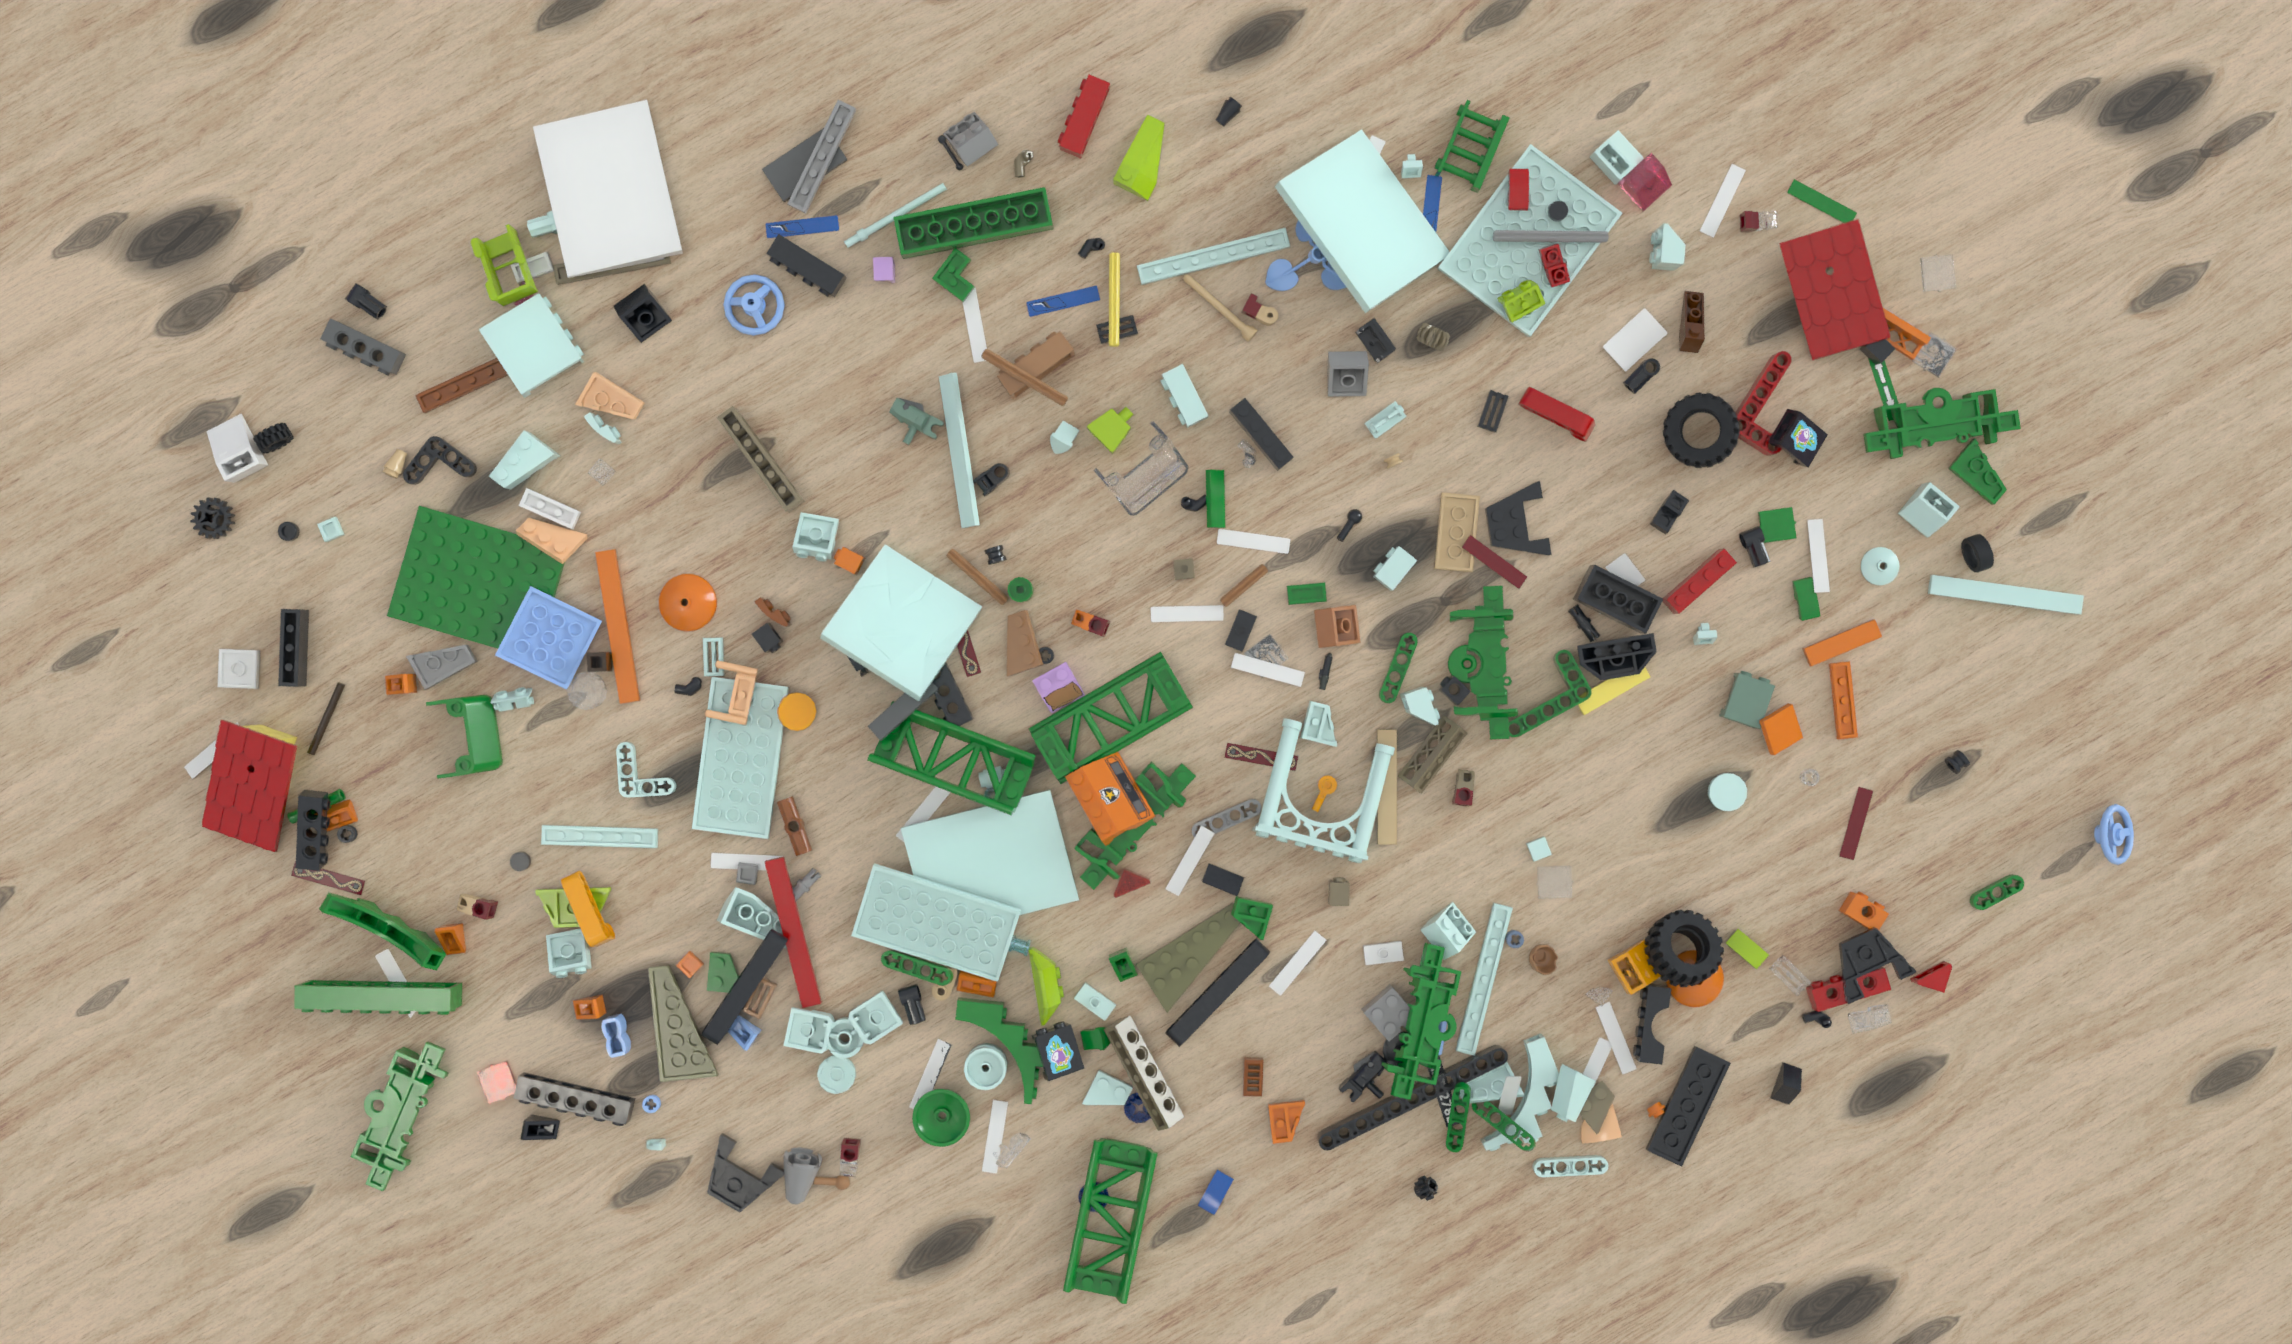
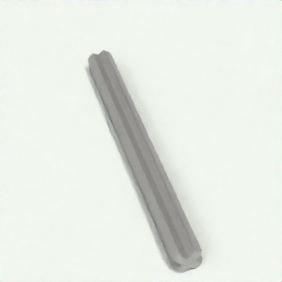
M1495 230L1493 232V241L1605 243L1608 241L1609 235L1607 231Z

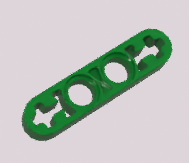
M1404 633L1399 639L1379 691V698L1384 703H1392L1397 698L1418 643V639L1413 633ZM1409 636L1414 641L1413 645L1409 644L1407 650H1411L1410 654L1400 650V647L1405 648L1406 642L1404 638ZM1401 653L1407 657V661L1403 665L1399 664L1396 660L1397 656ZM1393 671H1397L1400 674L1399 681L1395 683L1389 678ZM1386 683L1397 686L1396 690L1394 688L1391 689L1390 693L1393 697L1385 700L1383 692H1387L1390 687L1386 686Z
M895 950L885 951L881 956V962L885 967L941 986L948 985L953 980L952 971L946 967ZM893 954V959L899 960L900 956L902 958L899 963L895 961L889 963V959H887V956ZM906 959L913 962L911 970L904 968V961ZM924 965L929 966L931 969L929 976H924L921 972ZM944 972H946L945 976H947L948 979L942 981V977L934 976V974H943Z
M1464 1082L1457 1083L1453 1090L1446 1137L1447 1149L1455 1153L1460 1152L1464 1144L1471 1097V1088ZM1460 1089L1464 1090L1463 1100L1459 1099ZM1460 1105L1464 1107L1465 1111L1459 1113L1454 1107ZM1458 1122L1463 1128L1457 1130L1453 1128L1452 1124ZM1454 1135L1458 1136L1457 1145H1453Z
M1486 1101L1483 1104L1490 1110L1488 1113L1482 1109L1477 1110V1103H1472V1109L1476 1114L1521 1150L1529 1152L1534 1149L1536 1145L1534 1137L1492 1103ZM1493 1113L1501 1115L1500 1122L1493 1123L1491 1121ZM1514 1125L1516 1133L1514 1135H1507V1126ZM1521 1135L1525 1139L1530 1138V1146L1525 1145L1523 1147L1524 1143L1517 1137Z

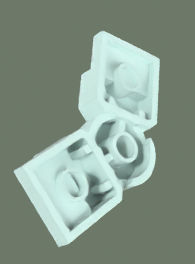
M883 990L852 1009L849 1017L837 1020L834 1019L831 1013L792 1007L784 1046L820 1054L829 1049L836 1057L849 1058L857 1054L864 1043L871 1045L904 1022ZM846 1033L850 1041H842L840 1035Z

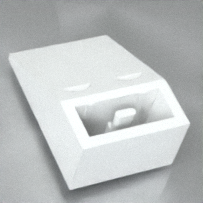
M242 414L207 431L215 463L224 481L235 483L268 466L266 459L253 440L254 436Z

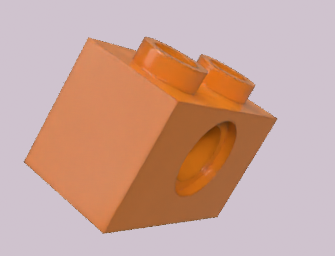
M1850 891L1839 911L1867 929L1875 927L1879 930L1889 913L1884 911L1885 907L1876 901L1871 903L1868 901L1869 897L1860 891L1858 893ZM1867 906L1868 912L1862 915V908Z

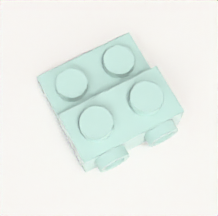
M801 512L792 546L793 552L800 558L814 556L816 560L822 562L827 561V559L832 560L839 519Z
M581 929L546 935L549 973L556 976V978H564L568 976V973L584 974L587 972V969L592 968L590 950Z

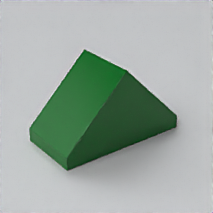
M1127 947L1109 954V961L1120 982L1138 975Z

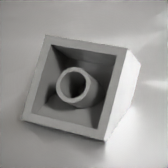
M1367 351L1328 352V397L1366 396L1369 369Z

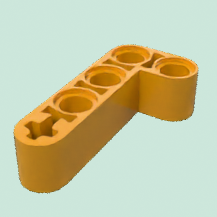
M577 871L562 878V887L587 944L590 947H598L615 939L614 930L609 923H604L583 873Z

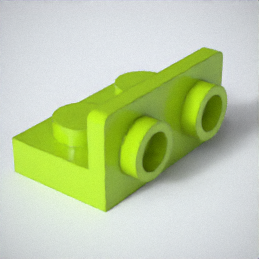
M1532 280L1522 281L1518 287L1503 292L1502 296L1497 298L1499 303L1503 305L1507 317L1512 323L1546 304L1538 284Z

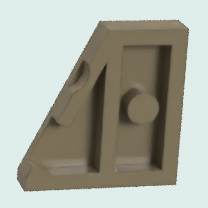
M1603 1081L1592 1088L1580 1112V1115L1596 1134L1600 1132L1601 1126L1615 1098V1095Z

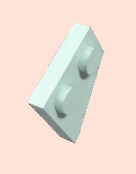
M1098 1070L1082 1104L1125 1105L1133 1086Z

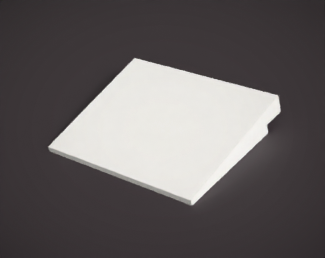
M647 100L533 127L568 278L663 260L664 257L683 254Z

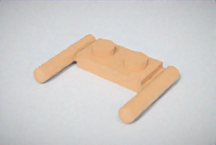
M716 661V668L737 672L729 713L706 710L705 716L746 725L758 669Z

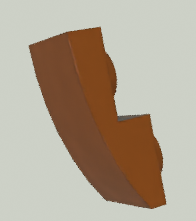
M760 597L754 601L770 619L782 626H791L789 614L781 609L773 612L774 606L768 598L765 600L763 597Z

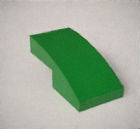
M1807 577L1792 581L1794 599L1797 600L1799 619L1804 621L1821 617L1817 593H1814L1813 578Z

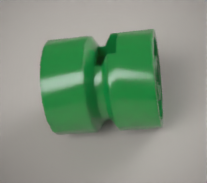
M1017 577L1010 581L1008 594L1012 600L1023 603L1031 599L1034 588L1029 580Z

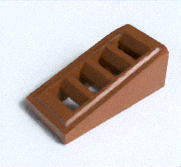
M1244 1057L1243 1096H1262L1263 1058ZM1248 1065L1259 1066V1069H1248ZM1248 1073H1259V1076H1248ZM1248 1080H1258V1083H1248ZM1247 1087H1258V1091H1247Z

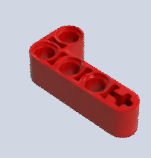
M1532 387L1526 389L1519 402L1522 408L1570 431L1572 436L1583 442L1587 441L1596 425L1595 420L1591 416Z

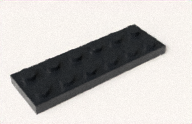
M1693 1047L1664 1109L1665 1113L1661 1115L1646 1147L1647 1151L1681 1167L1683 1166L1727 1073L1730 1062L1699 1047Z

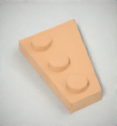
M593 372L575 405L636 419L645 403L599 373Z

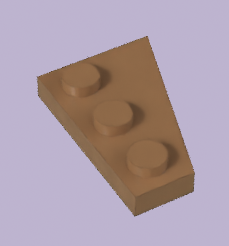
M1028 610L1008 616L1007 676H1012L1043 665Z

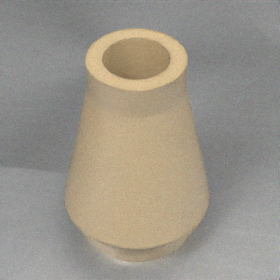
M396 449L395 453L383 466V473L395 479L399 475L401 476L407 453Z

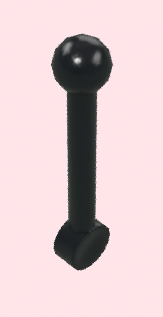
M939 136V143L943 144L956 164V169L962 170L963 165L958 162L947 145L945 136Z

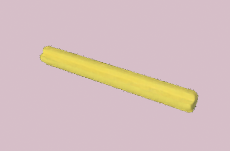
M1113 252L1109 254V346L1118 347L1120 254Z

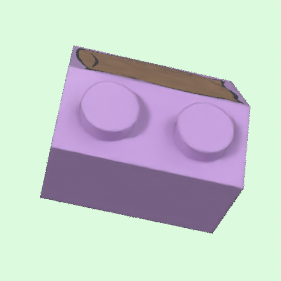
M1067 662L1032 680L1051 713L1085 695Z

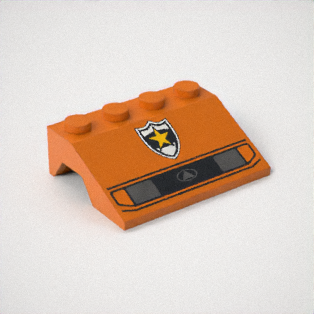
M1119 752L1082 766L1065 776L1105 846L1109 845L1115 837L1123 832L1135 829L1156 817Z

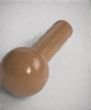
M844 1174L836 1178L815 1177L813 1184L836 1186L839 1190H845L850 1185V1179Z

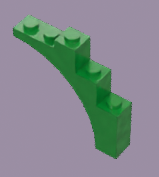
M328 892L319 908L322 913L348 921L378 935L405 952L421 967L437 971L446 956V953L426 932L409 928L400 917L383 913L374 902L360 898L355 900Z
M959 997L955 1020L970 1022L986 1029L1008 1048L1021 1072L1024 1086V1104H1032L1033 1099L1037 1098V1087H1034V1081L1039 1078V1068H1036V1066H1043L1036 1043L1023 1042V1040L1027 1041L1028 1029H1025V1023L1002 1021L1007 1016V1008L1004 1007V1002Z

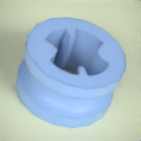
M649 1095L642 1102V1107L647 1113H654L661 1106V1101L656 1095ZM650 1099H653V1102L656 1103L653 1109H650V1105H647Z

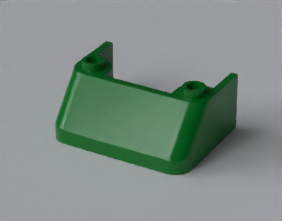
M475 695L426 702V706L446 704L449 715L452 717H464L469 755L460 756L456 760V772L437 775V779L493 771L501 767L503 759L494 703L491 704L492 697L489 695Z

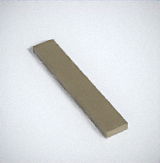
M670 256L664 257L663 260L570 278L567 277L564 263L553 265L556 284L561 285L671 264Z

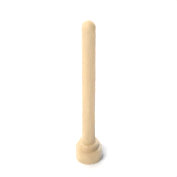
M1184 275L1183 280L1241 331L1242 337L1247 342L1255 336L1258 330L1254 326L1245 325L1190 275Z

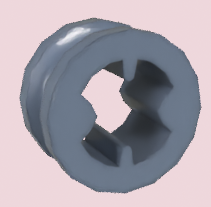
M1511 930L1506 934V943L1510 947L1519 948L1523 945L1524 937L1519 931ZM1512 935H1519L1517 939L1519 942L1517 944L1514 942L1511 944Z

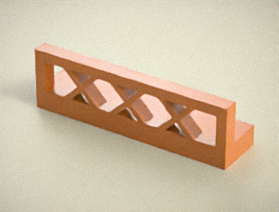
M1883 308L1887 325L1891 328L1889 332L1896 331L1900 341L1893 342L1890 338L1886 340L1900 353L1912 360L1915 359L1922 346L1927 345L1931 337ZM1912 341L1917 345L1912 353L1906 350L1905 342Z

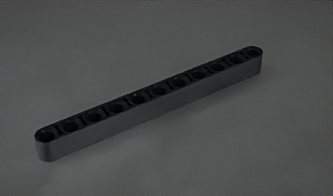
M1492 1045L1476 1053L1475 1056L1472 1055L1440 1071L1436 1085L1424 1082L1414 1084L1412 1093L1417 1094V1098L1414 1101H1408L1405 1098L1391 1095L1321 1130L1317 1135L1319 1146L1323 1150H1332L1453 1090L1457 1083H1467L1505 1064L1508 1060V1054L1502 1046ZM1496 1051H1502V1056L1499 1059H1494L1493 1057ZM1478 1060H1485L1483 1067L1476 1066ZM1462 1068H1468V1073L1465 1076L1459 1075V1071ZM1444 1077H1451L1450 1083L1442 1084ZM1433 1085V1091L1426 1093V1086ZM1399 1102L1400 1106L1398 1109L1392 1110L1390 1109L1391 1104ZM1380 1110L1383 1112L1380 1118L1373 1117L1375 1111ZM1359 1119L1366 1120L1363 1126H1356V1122ZM1343 1127L1349 1129L1346 1135H1340L1339 1130ZM1330 1136L1331 1141L1329 1143H1322L1323 1137Z

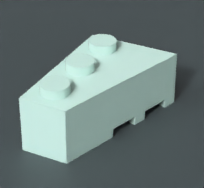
M524 430L489 477L503 488L511 490L529 478L530 475L544 468L552 460L560 457V455L532 433Z

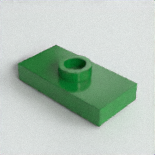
M1325 582L1287 586L1288 605L1327 602Z

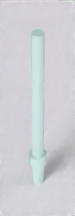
M943 183L871 226L856 231L857 234L844 241L847 248L859 241L863 242L868 239L869 235L893 222V217L905 215L947 190Z

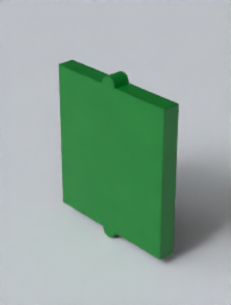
M1792 507L1758 512L1759 527L1765 538L1763 543L1796 538V521H1794Z

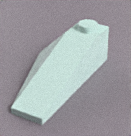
M737 887L734 888L724 902L717 921L721 924L762 940L765 939L771 929L783 935L779 916L754 894Z

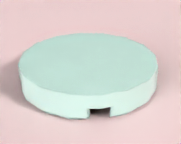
M1722 773L1711 780L1708 786V797L1714 807L1722 811H1733L1744 804L1747 798V788L1745 782L1739 776L1732 773Z
M834 1055L826 1058L820 1064L817 1072L819 1084L829 1093L839 1094L847 1091L853 1085L856 1078V1069L852 1061L848 1058H839Z

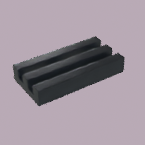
M1133 315L1119 318V324L1131 321V324L1119 326V331L1133 328V331L1119 334V339L1138 335ZM1109 321L1096 325L1101 344L1109 342V337L1103 338V335L1109 334V329L1101 331V328L1109 327Z
M1490 390L1477 427L1496 433L1509 396ZM1492 396H1495L1496 398H1495V401H1494V404H1493L1491 413H1490V415H1489L1487 424L1484 425L1483 423H1484V420H1485V417H1486V414H1487V411H1488V408H1489V405H1490ZM1500 398H1501V399H1503V400H1502L1501 406H1500V408H1499V411H1498V414H1497V417H1496L1494 426H1493V427H1490V426H1491V423H1492V420H1493V417H1494V414H1495V411H1496V408H1497V405H1498L1499 400H1500Z

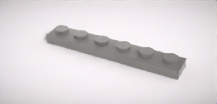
M840 100L837 101L788 201L789 206L805 214L807 213L856 112L855 107Z

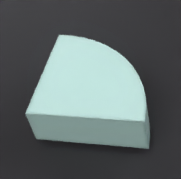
M666 1139L646 1140V1148L649 1150H663L666 1146Z

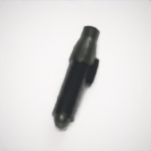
M1331 653L1325 656L1323 669H1320L1318 679L1320 680L1319 689L1321 690L1326 689L1333 659Z

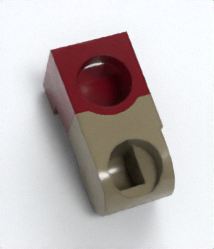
M1458 769L1454 797L1452 799L1453 805L1472 806L1474 771Z

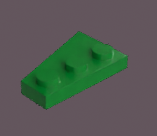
M1974 438L1948 469L1991 505H1995L2007 489L1996 471L1990 466L1987 456L1981 451L1978 446L1979 443Z

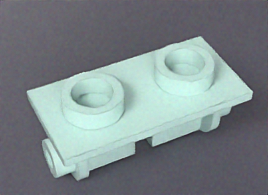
M1395 401L1364 424L1376 439L1407 416L1404 413L1403 407Z
M521 687L510 692L499 691L494 694L491 704L494 703V709L499 710V712L514 709L513 702H515L517 709L530 707L531 704H534V698L530 697L533 689Z

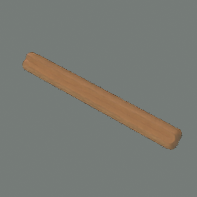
M989 349L983 351L981 357L1057 404L1061 406L1066 404L1068 397Z

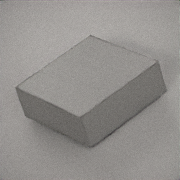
M739 862L736 882L755 885L757 882L758 865Z

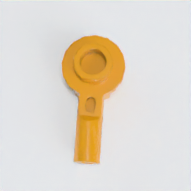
M1323 776L1318 781L1320 792L1312 810L1319 812L1326 795L1332 794L1336 790L1337 782L1332 776Z

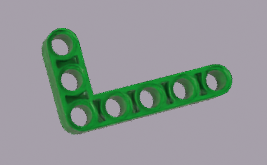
M1568 650L1558 651L1554 655L1553 661L1569 690L1509 721V726L1516 724L1519 727L1517 734L1513 735L1509 732L1511 738L1525 734L1590 698L1592 690L1573 655ZM1560 654H1565L1568 657L1566 664L1559 662L1558 656ZM1570 670L1577 673L1575 681H1571L1568 678ZM1579 687L1586 689L1587 694L1584 698L1579 697L1577 694ZM1563 696L1569 698L1570 704L1567 707H1563L1560 704V699ZM1546 705L1551 706L1553 709L1551 716H1546L1543 713V708ZM1529 714L1536 718L1534 725H1528L1526 722V717Z

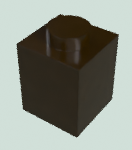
M611 652L586 653L587 672L612 671Z

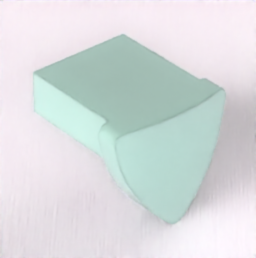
M1062 421L1056 432L1050 436L1053 452L1060 454L1068 451L1072 447V442L1078 435L1079 430Z

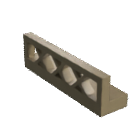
M1444 715L1438 722L1439 724L1434 727L1398 775L1399 778L1421 794L1467 735L1464 729ZM1447 722L1451 725V728L1447 732L1442 733V727ZM1438 739V745L1435 748H1430V743ZM1427 754L1425 762L1419 764L1418 759L1420 756ZM1415 769L1413 778L1411 780L1405 777L1407 773Z

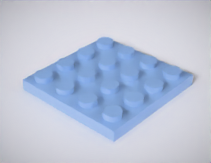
M530 586L495 656L567 690L602 620Z

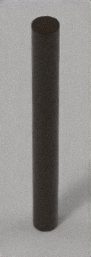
M337 683L307 753L315 755L345 684Z

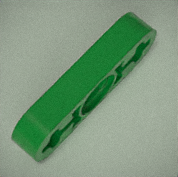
M2007 875L1973 893L1970 897V904L1975 909L1985 910L2020 892L2024 887V880L2018 875ZM2012 879L2017 881V883H2015L2016 887L2009 886L2006 888L2004 886L2012 884ZM1995 887L2001 889V895L1997 898L1992 894ZM1978 897L1986 898L1981 901L1982 905L1976 903L1979 901Z

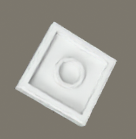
M219 649L218 687L259 689L260 650Z

